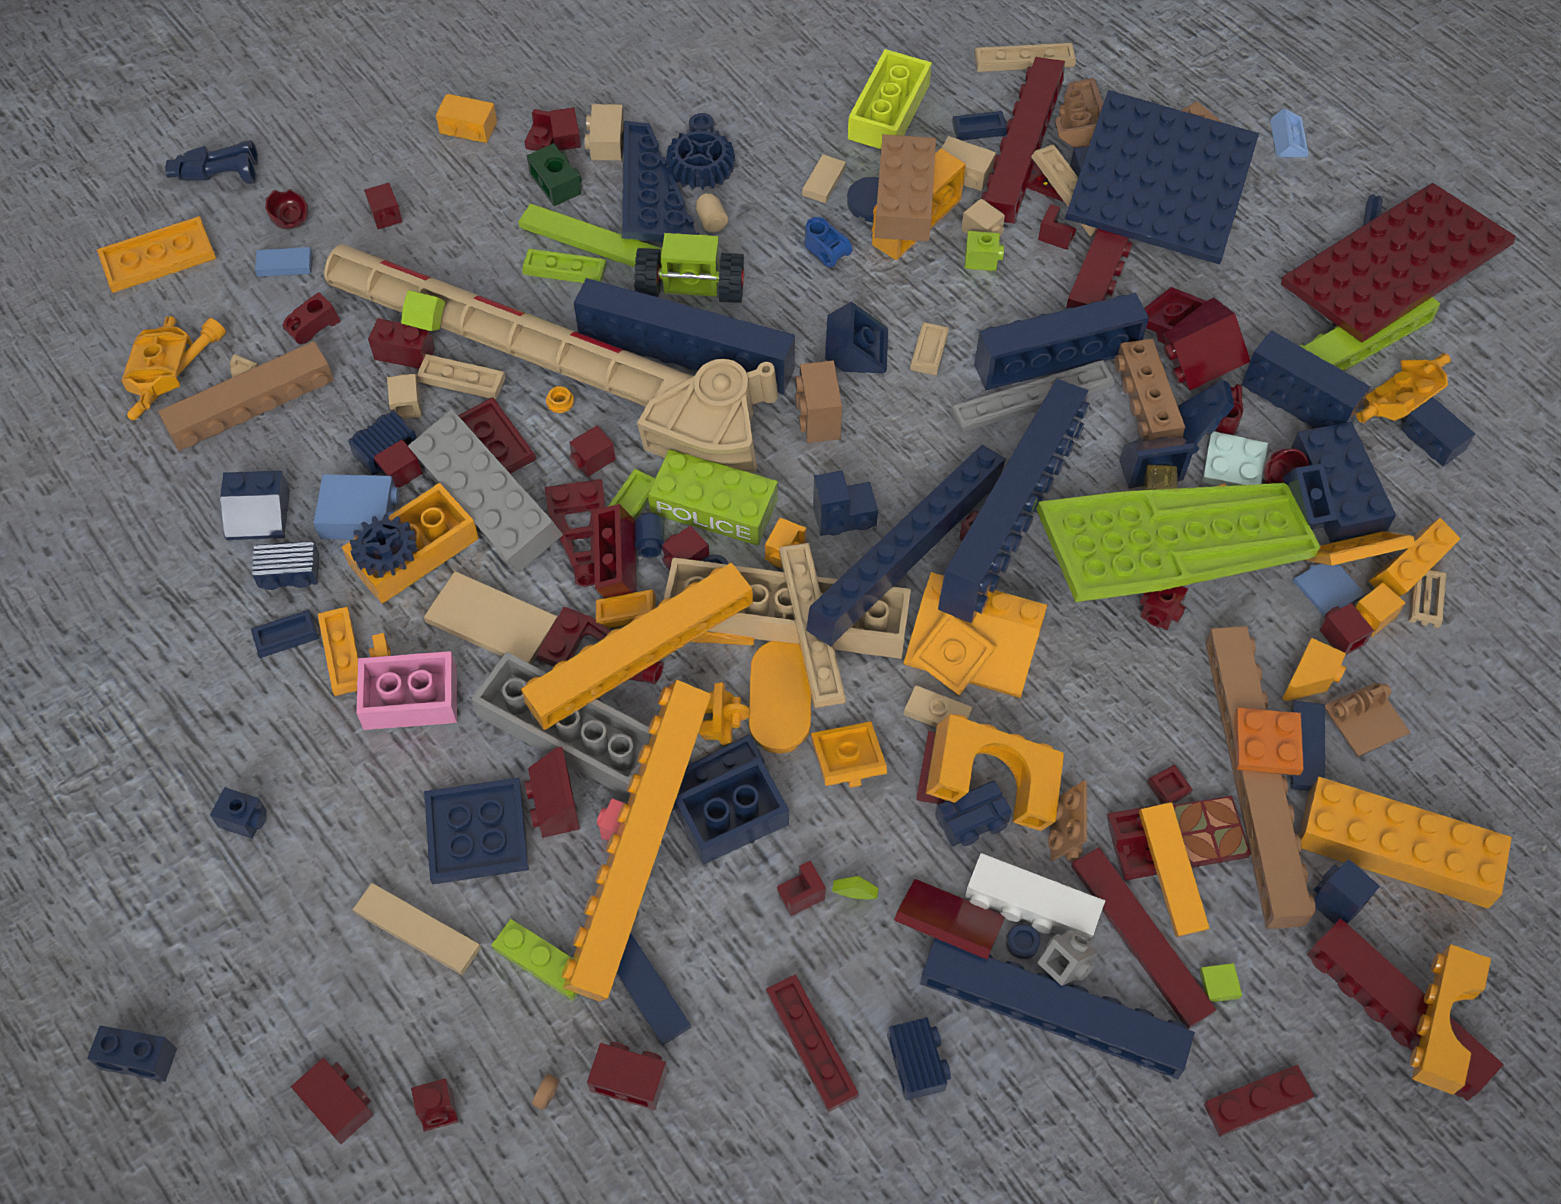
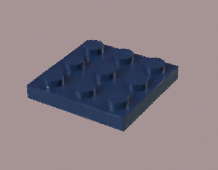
M519 778L424 791L429 871L432 885L529 870L522 791Z

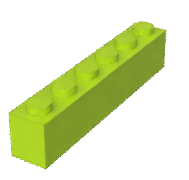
M1434 297L1430 298L1363 343L1337 325L1332 331L1326 334H1319L1307 345L1299 346L1345 371L1432 322L1440 303Z

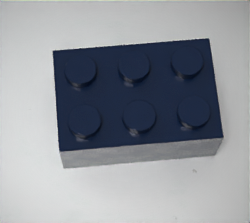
M760 757L678 794L674 803L675 812L702 865L789 825V809Z

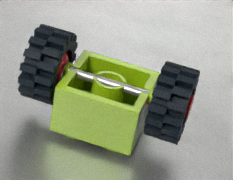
M664 233L662 254L660 249H637L634 268V288L636 292L659 297L661 279H663L664 294L717 297L719 293V302H742L744 254L721 253L719 259V236Z

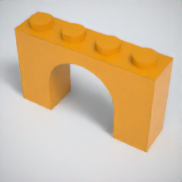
M949 714L937 725L926 794L956 803L969 792L975 755L989 754L1002 760L1015 777L1017 793L1013 822L1038 831H1042L1056 822L1064 752L1055 750L1048 744H1037L1026 740L1019 734H1008L999 731L990 724H979L970 721L966 716L960 714Z

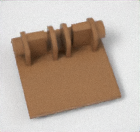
M1375 682L1325 704L1326 712L1357 757L1410 734V731L1388 701V696L1392 694V691L1386 683L1376 684Z
M1083 780L1059 796L1056 822L1050 825V835L1048 838L1050 861H1054L1064 855L1067 861L1074 862L1082 855V844L1087 841L1086 780Z

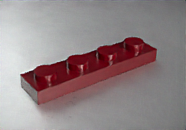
M796 974L766 988V994L827 1112L856 1099L859 1093Z

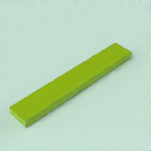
M531 203L518 221L519 228L634 268L638 248L660 249L662 254V248L639 240L621 238L619 233Z

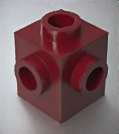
M1180 586L1144 593L1140 602L1144 606L1141 618L1147 620L1149 624L1155 627H1161L1168 631L1172 622L1178 623L1185 612L1186 606L1183 605L1188 589Z

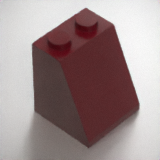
M1214 297L1163 334L1166 345L1163 346L1165 354L1170 361H1173L1175 367L1172 369L1173 377L1178 384L1182 383L1189 391L1250 362L1235 313Z

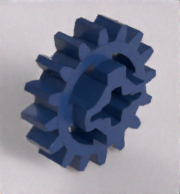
M385 514L381 521H378L376 516H373L371 524L363 521L361 523L363 530H354L353 532L355 539L350 540L351 555L353 560L356 561L360 570L365 568L370 576L375 571H378L380 577L385 575V571H390L392 576L396 575L395 569L398 567L403 570L407 569L405 561H414L412 552L418 551L414 530H411L408 522L402 524L398 516L393 521H390L388 514Z

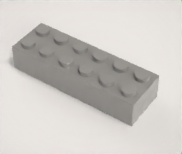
M452 409L408 445L412 452L469 514L474 523L518 573L563 535L547 514Z
M506 652L471 699L476 716L546 754L557 747H562L566 764L569 767L629 799L631 793L627 791V787L634 773L638 774L641 763L637 762L643 745H648L651 737V734L648 733L649 727L595 699L544 730L525 704L521 688L532 678L541 677L546 672Z

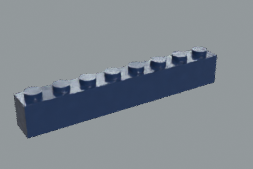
M934 939L922 973L920 985L1179 1079L1184 1072L1195 1034L1194 1031L1188 1030L1185 1024L1175 1020H1168L1166 1022L1155 1018L1152 1012L1142 1008H1135L1133 1010L1122 1006L1119 1000L1112 997H1097L1089 994L1086 988L1079 985L1061 986L1051 975L1031 973L1024 970L1025 968L1016 962L1006 961L1004 963L993 959L991 954L988 959H984L944 941Z

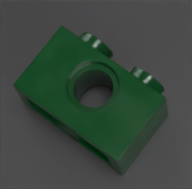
M554 143L526 155L530 175L553 206L581 194L580 183L582 178L578 169L571 167L565 152H560Z

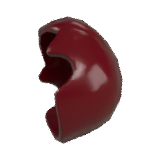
M291 189L285 192L272 191L266 198L265 209L271 222L279 228H298L308 218L309 208L304 197Z
M1295 448L1277 449L1266 458L1262 476L1266 484H1285L1283 478L1295 468L1310 466L1309 461L1303 452Z

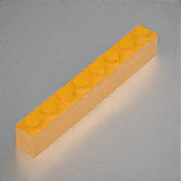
M732 562L725 567L714 569L705 579L698 583L693 582L689 584L680 594L673 598L664 599L655 609L648 613L637 615L628 625L621 629L612 630L603 640L594 645L591 644L584 647L578 655L568 661L564 660L557 663L551 671L543 676L534 677L521 688L525 704L544 730L548 729L753 604L751 586Z

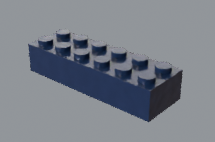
M1133 293L1119 295L1100 302L1094 301L1084 306L1066 308L1063 311L1051 314H1041L1022 321L1017 320L1002 326L988 327L985 330L979 331L974 366L986 391L1074 369L1097 361L1114 359L1115 355H1118L1121 343L1143 340L1149 317L1137 294Z

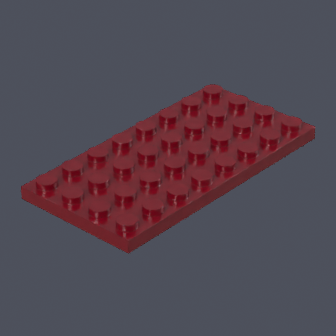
M1431 183L1282 276L1281 285L1363 343L1513 245L1516 236L1441 187Z

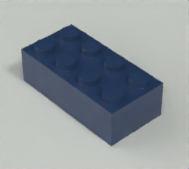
M1272 330L1253 352L1242 382V386L1250 392L1261 396L1274 406L1287 411L1300 421L1314 428L1351 421L1353 423L1371 387Z
M1352 421L1298 432L1291 448L1303 452L1309 461V465L1324 464L1337 515L1336 521L1324 527L1330 543L1380 531H1388L1396 514Z

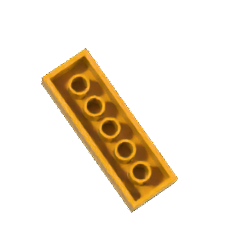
M1322 777L1317 778L1309 791L1299 832L1301 849L1344 863L1350 859L1360 868L1488 909L1502 895L1512 839L1511 836Z

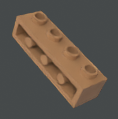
M1153 338L1121 343L1118 355H1115L1114 363L1117 372L1120 371L1122 375L1123 391L1129 395L1131 414L1137 418L1139 437L1141 439L1144 438V441L1156 440L1161 437H1182L1185 425Z

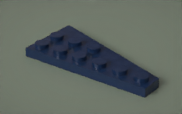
M624 121L621 238L663 243L664 233L700 235L694 229V221L685 209V201L673 175L668 172V163L659 151V143L649 123Z

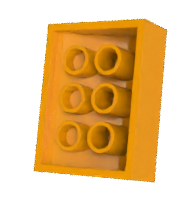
M931 572L904 659V665L925 670L910 658L945 614V612L938 610L944 575ZM995 590L994 593L989 592L987 594L989 600L982 614L977 613L972 623L960 619L997 647L971 680L970 684L1021 698L1044 621L1047 604Z

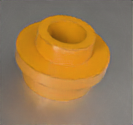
M562 386L552 388L546 397V405L554 413L567 412L574 404L573 394Z

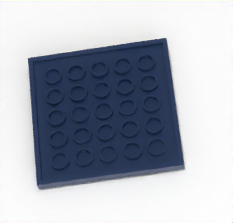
M1108 90L1065 219L1220 265L1259 133Z

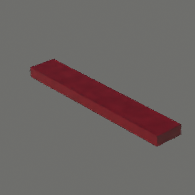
M1098 847L1074 861L1071 865L1072 869L1092 896L1105 900L1102 911L1181 1022L1187 1026V1029L1214 1014L1217 1010L1101 849Z

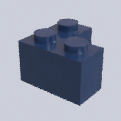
M843 470L814 475L813 509L820 536H834L846 531L867 530L877 526L878 508L870 482L847 486Z

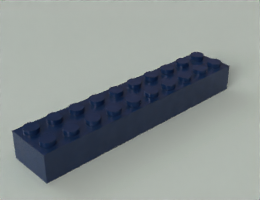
M1060 379L1055 380L946 568L938 610L969 623L973 622L977 613L982 614L989 600L987 594L995 592L1000 580V576H998L1000 571L1006 572L1012 557L1010 556L1011 551L1016 553L1021 544L1022 531L1028 532L1033 521V516L1031 515L1033 512L1037 513L1038 502L1044 500L1043 493L1049 494L1054 483L1053 475L1060 474L1065 461L1063 457H1069L1075 443L1073 439H1079L1085 424L1081 422V419L1085 418L1090 403L1086 402L1089 390Z

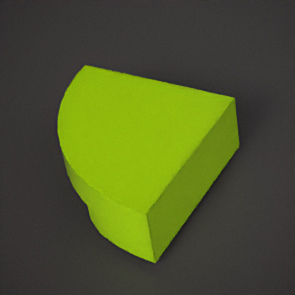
M853 876L834 880L832 891L849 898L871 900L878 898L879 888L860 876Z

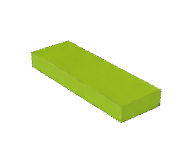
M528 248L522 272L523 275L584 283L586 278L602 282L606 269V259Z

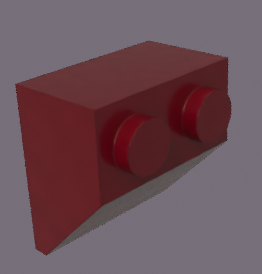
M557 747L528 768L530 780L524 781L528 800L534 798L536 807L530 809L533 828L540 827L543 838L580 830L563 748Z

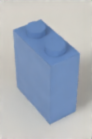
M322 474L314 518V526L319 538L355 539L353 532L354 530H363L361 524L363 521L371 524L373 516H376L378 521H381L385 514L390 516L394 513L395 505H398L400 502L399 487H395L392 476Z

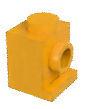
M779 518L765 543V560L776 567L782 568L779 547L806 543V527Z

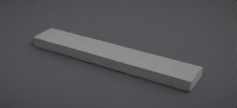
M1104 360L952 405L950 412L960 432L963 433L1038 410L1056 379L1089 390L1088 394L1113 387L1115 380Z

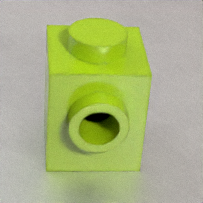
M968 231L964 269L996 271L998 260L1003 261L1004 245L999 244L1000 233Z

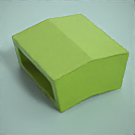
M407 290L403 304L401 324L428 331L439 330L446 301L435 296Z

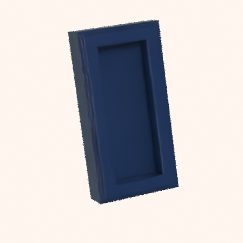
M1002 111L953 116L952 124L956 139L971 140L1007 136V125Z
M310 610L251 628L260 658L319 639Z

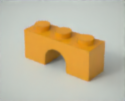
M1439 517L1414 536L1415 547L1406 548L1397 557L1386 563L1369 582L1374 588L1384 583L1400 597L1407 593L1461 538Z

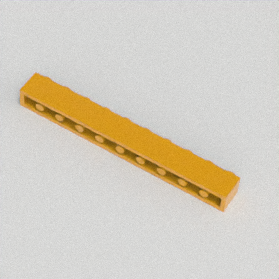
M676 680L669 687H664L659 696L658 704L661 705L658 716L654 715L648 728V733L651 734L648 745L644 744L639 753L637 762L641 763L638 774L634 773L628 784L627 791L631 793L628 803L622 804L616 821L620 822L617 834L613 833L606 847V852L610 853L606 865L602 864L597 872L595 883L599 885L596 894L589 897L584 909V914L588 915L585 925L578 928L573 940V945L577 947L573 959L569 958L562 971V978L565 979L563 988L598 1002L609 997L711 694Z

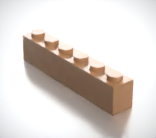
M315 341L161 409L158 413L178 451L213 435H218L237 424L244 423L259 414L270 411L283 403L297 399L316 388L323 387L327 383L334 381L327 361Z

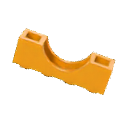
M1452 944L1442 953H1436L1431 966V972L1435 973L1434 982L1429 984L1424 997V1003L1428 1004L1427 1013L1422 1015L1417 1027V1034L1421 1035L1419 1047L1416 1046L1410 1058V1066L1414 1067L1412 1080L1452 1095L1465 1086L1471 1052L1455 1037L1450 1024V1010L1453 1003L1462 1000H1474L1485 990L1491 958Z

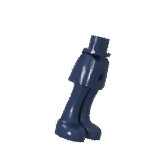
M252 140L241 141L236 145L215 151H208L206 146H202L185 152L183 156L181 154L177 155L176 159L167 160L165 173L167 178L178 177L179 180L200 181L210 180L212 175L217 173L234 171L239 173L245 183L254 184L256 182L254 165L258 164V152Z

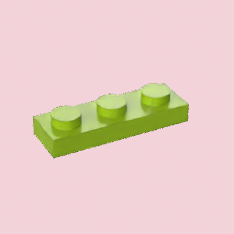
M510 919L491 944L492 949L573 1001L578 994L564 989L565 979L562 978V971L567 960L573 958Z

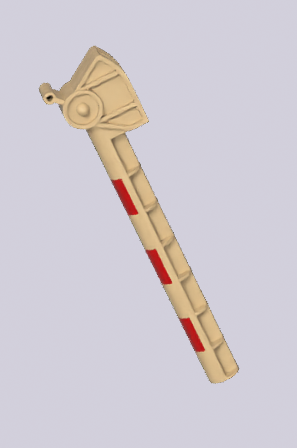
M345 244L336 246L326 261L324 276L327 284L401 313L407 290L438 297L446 301L440 328L645 406L646 408L637 422L645 451L665 458L668 450L671 449L749 473H754L757 469L751 428L753 405L762 401L773 403L778 399L775 369L770 362H763L756 370L746 373L744 368L735 361L716 359L704 364L696 375L692 376Z

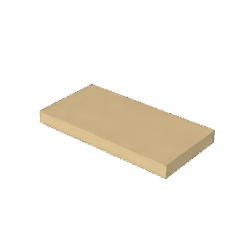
M454 571L424 616L425 622L501 657L508 652L529 664H532L537 657L538 650L558 616Z

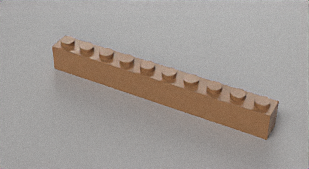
M1247 626L1211 628L1205 645L1246 837L1251 852L1266 929L1304 927L1315 913V901L1313 896L1308 894L1307 890L1308 871L1306 865L1301 864L1299 855L1301 852V840L1299 835L1294 833L1293 829L1294 810L1292 805H1288L1286 798L1288 790L1286 777L1277 773L1236 770L1235 711L1237 707L1260 710L1268 708L1267 693L1262 691L1260 684L1262 679L1261 667L1259 664H1256L1254 658L1256 651L1255 640L1249 636Z

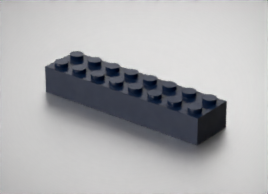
M588 278L585 279L574 301L578 333L620 349L634 352L639 356L652 357L665 363L684 366L690 370H699L704 364L712 360L729 359L740 364L746 373L756 370L763 362H770L775 369L778 393L781 394L785 393L795 370L794 334Z

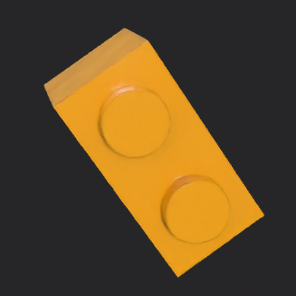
M447 93L436 113L440 134L487 143L497 124L494 103Z

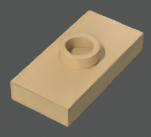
M915 685L903 715L937 728V725L949 714H960L969 719L973 707Z

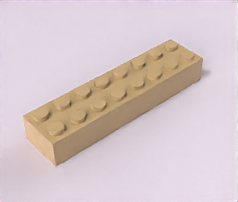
M673 558L664 599L675 597L683 592L689 584L700 582L708 577L714 569L725 567L726 564ZM735 566L752 588L753 604L707 632L747 636L758 640L789 642L800 645L784 572ZM817 577L821 595L838 579ZM892 587L833 644L834 650L902 659L911 589Z

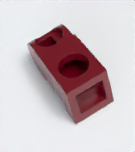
M318 292L293 310L285 318L282 326L298 344H305L327 325L333 327L340 323L341 320L333 305Z

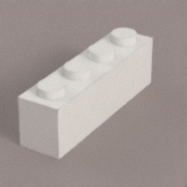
M980 853L965 895V899L969 900L971 904L984 909L990 908L998 911L1010 921L1018 922L1021 920L1031 924L1033 928L1041 933L1049 934L1052 932L1063 935L1075 930L1077 933L1085 936L1089 942H1091L1105 903V900Z

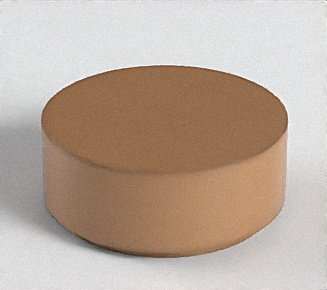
M549 1073L545 1076L533 1098V1106L542 1111L548 1107L559 1086V1078Z

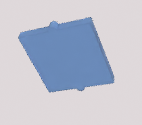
M1321 563L1316 566L1311 565L1309 570L1293 580L1323 616L1336 606L1342 608L1350 603H1355L1365 596L1363 590L1339 564L1332 566Z

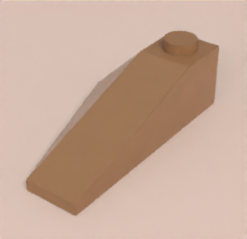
M1095 78L1069 82L1064 96V104L1059 109L1060 115L1055 120L1059 138L1074 148L1088 147L1090 145L1103 107V101Z

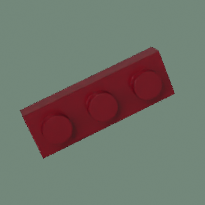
M1297 1064L1207 1100L1203 1105L1219 1137L1310 1101L1314 1094Z

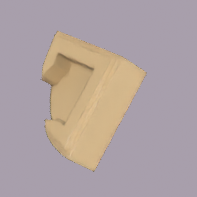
M234 354L230 360L232 378L257 367V363Z

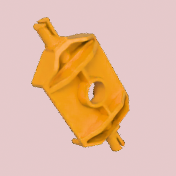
M168 316L165 317L163 327L144 329L135 338L121 380L127 391L140 395L137 405L142 410H145V408L147 410L150 409L154 396L164 394L181 385L177 378V373L186 344L191 346L193 343L186 332L179 327H175L177 320L172 316H169V318Z
M1442 353L1430 361L1401 360L1402 371L1395 374L1366 396L1363 402L1365 409L1356 414L1357 420L1365 423L1373 416H1382L1396 421L1411 413L1448 386L1447 373L1442 367L1451 362L1450 356L1447 353Z

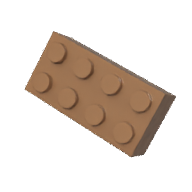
M882 134L875 238L929 241L936 138Z

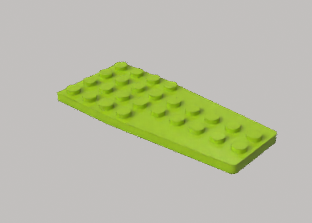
M1284 483L1121 491L1039 501L1036 508L1075 602L1161 591L1314 558L1320 549V545L1312 529L1307 524L1289 486Z

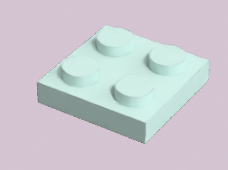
M1213 432L1209 437L1201 483L1214 486L1224 483L1226 486L1262 484L1263 465L1266 459L1268 443Z

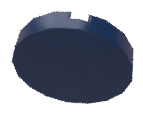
M878 177L862 178L855 181L849 187L847 205L855 217L859 218L860 216L865 218V221L873 222V209L877 204Z

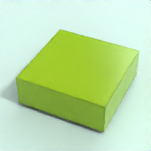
M1234 963L1201 967L1199 972L1204 992L1211 1002L1235 1000L1242 997Z

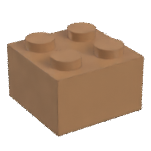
M834 360L800 364V376H795L797 391L795 393L796 409H800V432H805L807 443L839 440L841 438L842 403Z

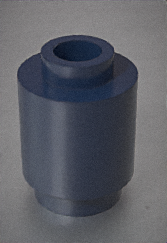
M643 513L635 520V547L638 550V554L642 557L653 558L659 556L664 544V520L655 513Z

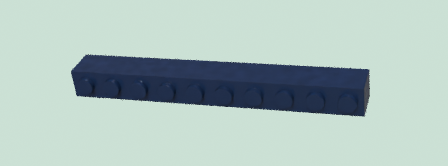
M981 445L810 606L806 631L831 647L993 489L1003 472L1006 458Z

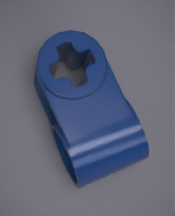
M813 217L807 221L805 227V247L817 256L825 266L832 268L836 265L837 260L852 253L853 248L849 239L839 233L827 220L821 217Z

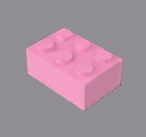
M452 652L358 658L356 714L363 729L372 730L457 723V667Z

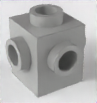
M1075 930L1063 935L1058 933L1047 943L1046 951L1038 961V964L1063 986L1076 979L1080 981L1085 979L1094 968L1092 961L1098 954V951L1090 945L1089 940L1085 936L1077 933Z

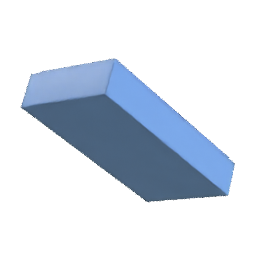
M311 248L257 250L255 264L257 277L311 274Z

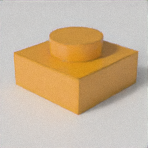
M385 634L372 635L374 647L369 648L370 657L391 656Z

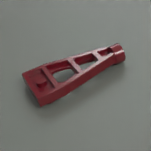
M602 479L545 487L548 515L563 534L559 540L573 569L575 583L582 587L592 586L595 584L593 510L606 507ZM591 512L590 523L587 527L569 528L565 520L566 514ZM591 538L590 551L574 552L572 540Z
M563 607L536 654L537 659L551 666H555L564 660L568 661L576 656L574 653L585 635H591L598 641H601L611 630L602 624L596 623V620L591 616ZM658 661L628 680L646 681L655 685L662 675L664 662Z

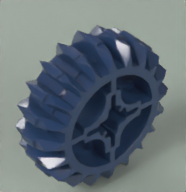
M698 127L697 131L694 132L688 129L687 134L679 133L678 138H673L671 145L667 149L666 162L668 163V172L673 175L676 182L682 184V187L690 185L692 190L700 187L703 191L707 186L713 189L715 184L722 185L724 179H729L735 167V153L732 142H728L727 137L721 136L719 131L711 133L709 128L706 131H701Z

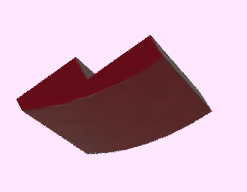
M1157 805L1107 814L1114 850L1124 881L1157 875L1139 814V810Z

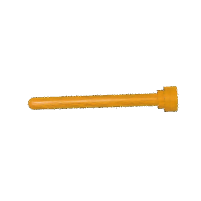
M209 318L201 326L200 337L183 354L177 376L209 343L219 341L226 334L225 328L218 321ZM154 396V398H152L151 404L158 398V396ZM138 402L127 412V417L130 420L138 419L145 411L138 407Z

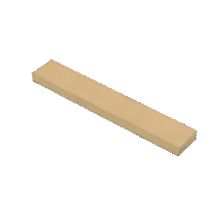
M809 543L779 547L814 708L845 703L846 697L833 645L830 647L806 631L809 608L821 596Z

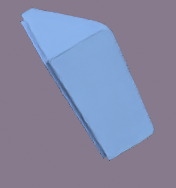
M1283 108L1270 120L1276 155L1278 157H1307L1308 148L1302 117Z

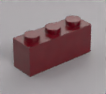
M620 504L593 510L595 589L604 598L637 592L634 518Z

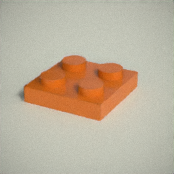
M1237 707L1235 711L1236 770L1300 776L1303 772L1301 713Z

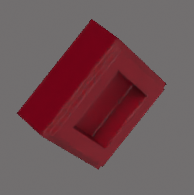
M1175 764L1150 777L1147 781V784L1161 803L1172 802L1173 804L1190 795L1193 790Z

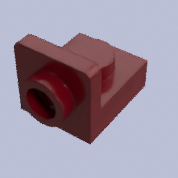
M534 109L532 112L533 124L524 142L526 149L538 151L553 144L554 138L549 112Z

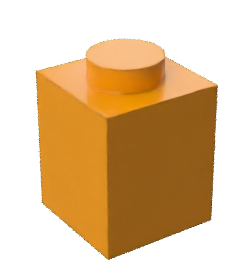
M1381 583L1362 598L1355 608L1374 629L1371 635L1373 637L1397 618L1406 602L1387 585Z

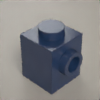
M224 787L210 816L218 828L253 839L257 829H261L265 823L267 810L259 798Z

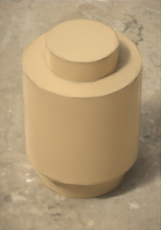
M708 193L697 199L696 212L704 229L712 233L722 230L728 223V216L719 198Z

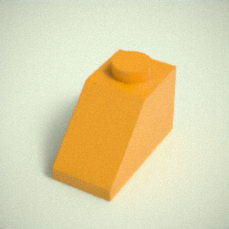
M1311 638L1282 699L1288 702L1328 691L1333 681L1340 682L1346 670V666L1342 665L1346 653Z

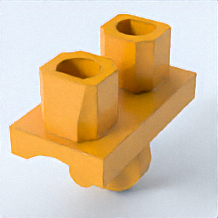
M720 682L714 683V691L708 692L711 694L705 714L713 713V719L702 721L699 735L704 740H718L723 746H727L732 743L733 728H739L740 721L749 718L750 710L747 706L741 704L740 697H734L732 693L727 692L725 684Z

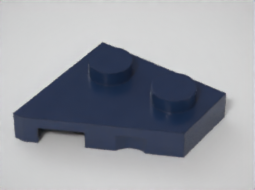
M1223 379L1178 405L1185 425L1183 437L1194 444L1193 454L1200 449L1197 443L1207 432L1212 434L1219 426L1220 421L1234 408L1230 383Z

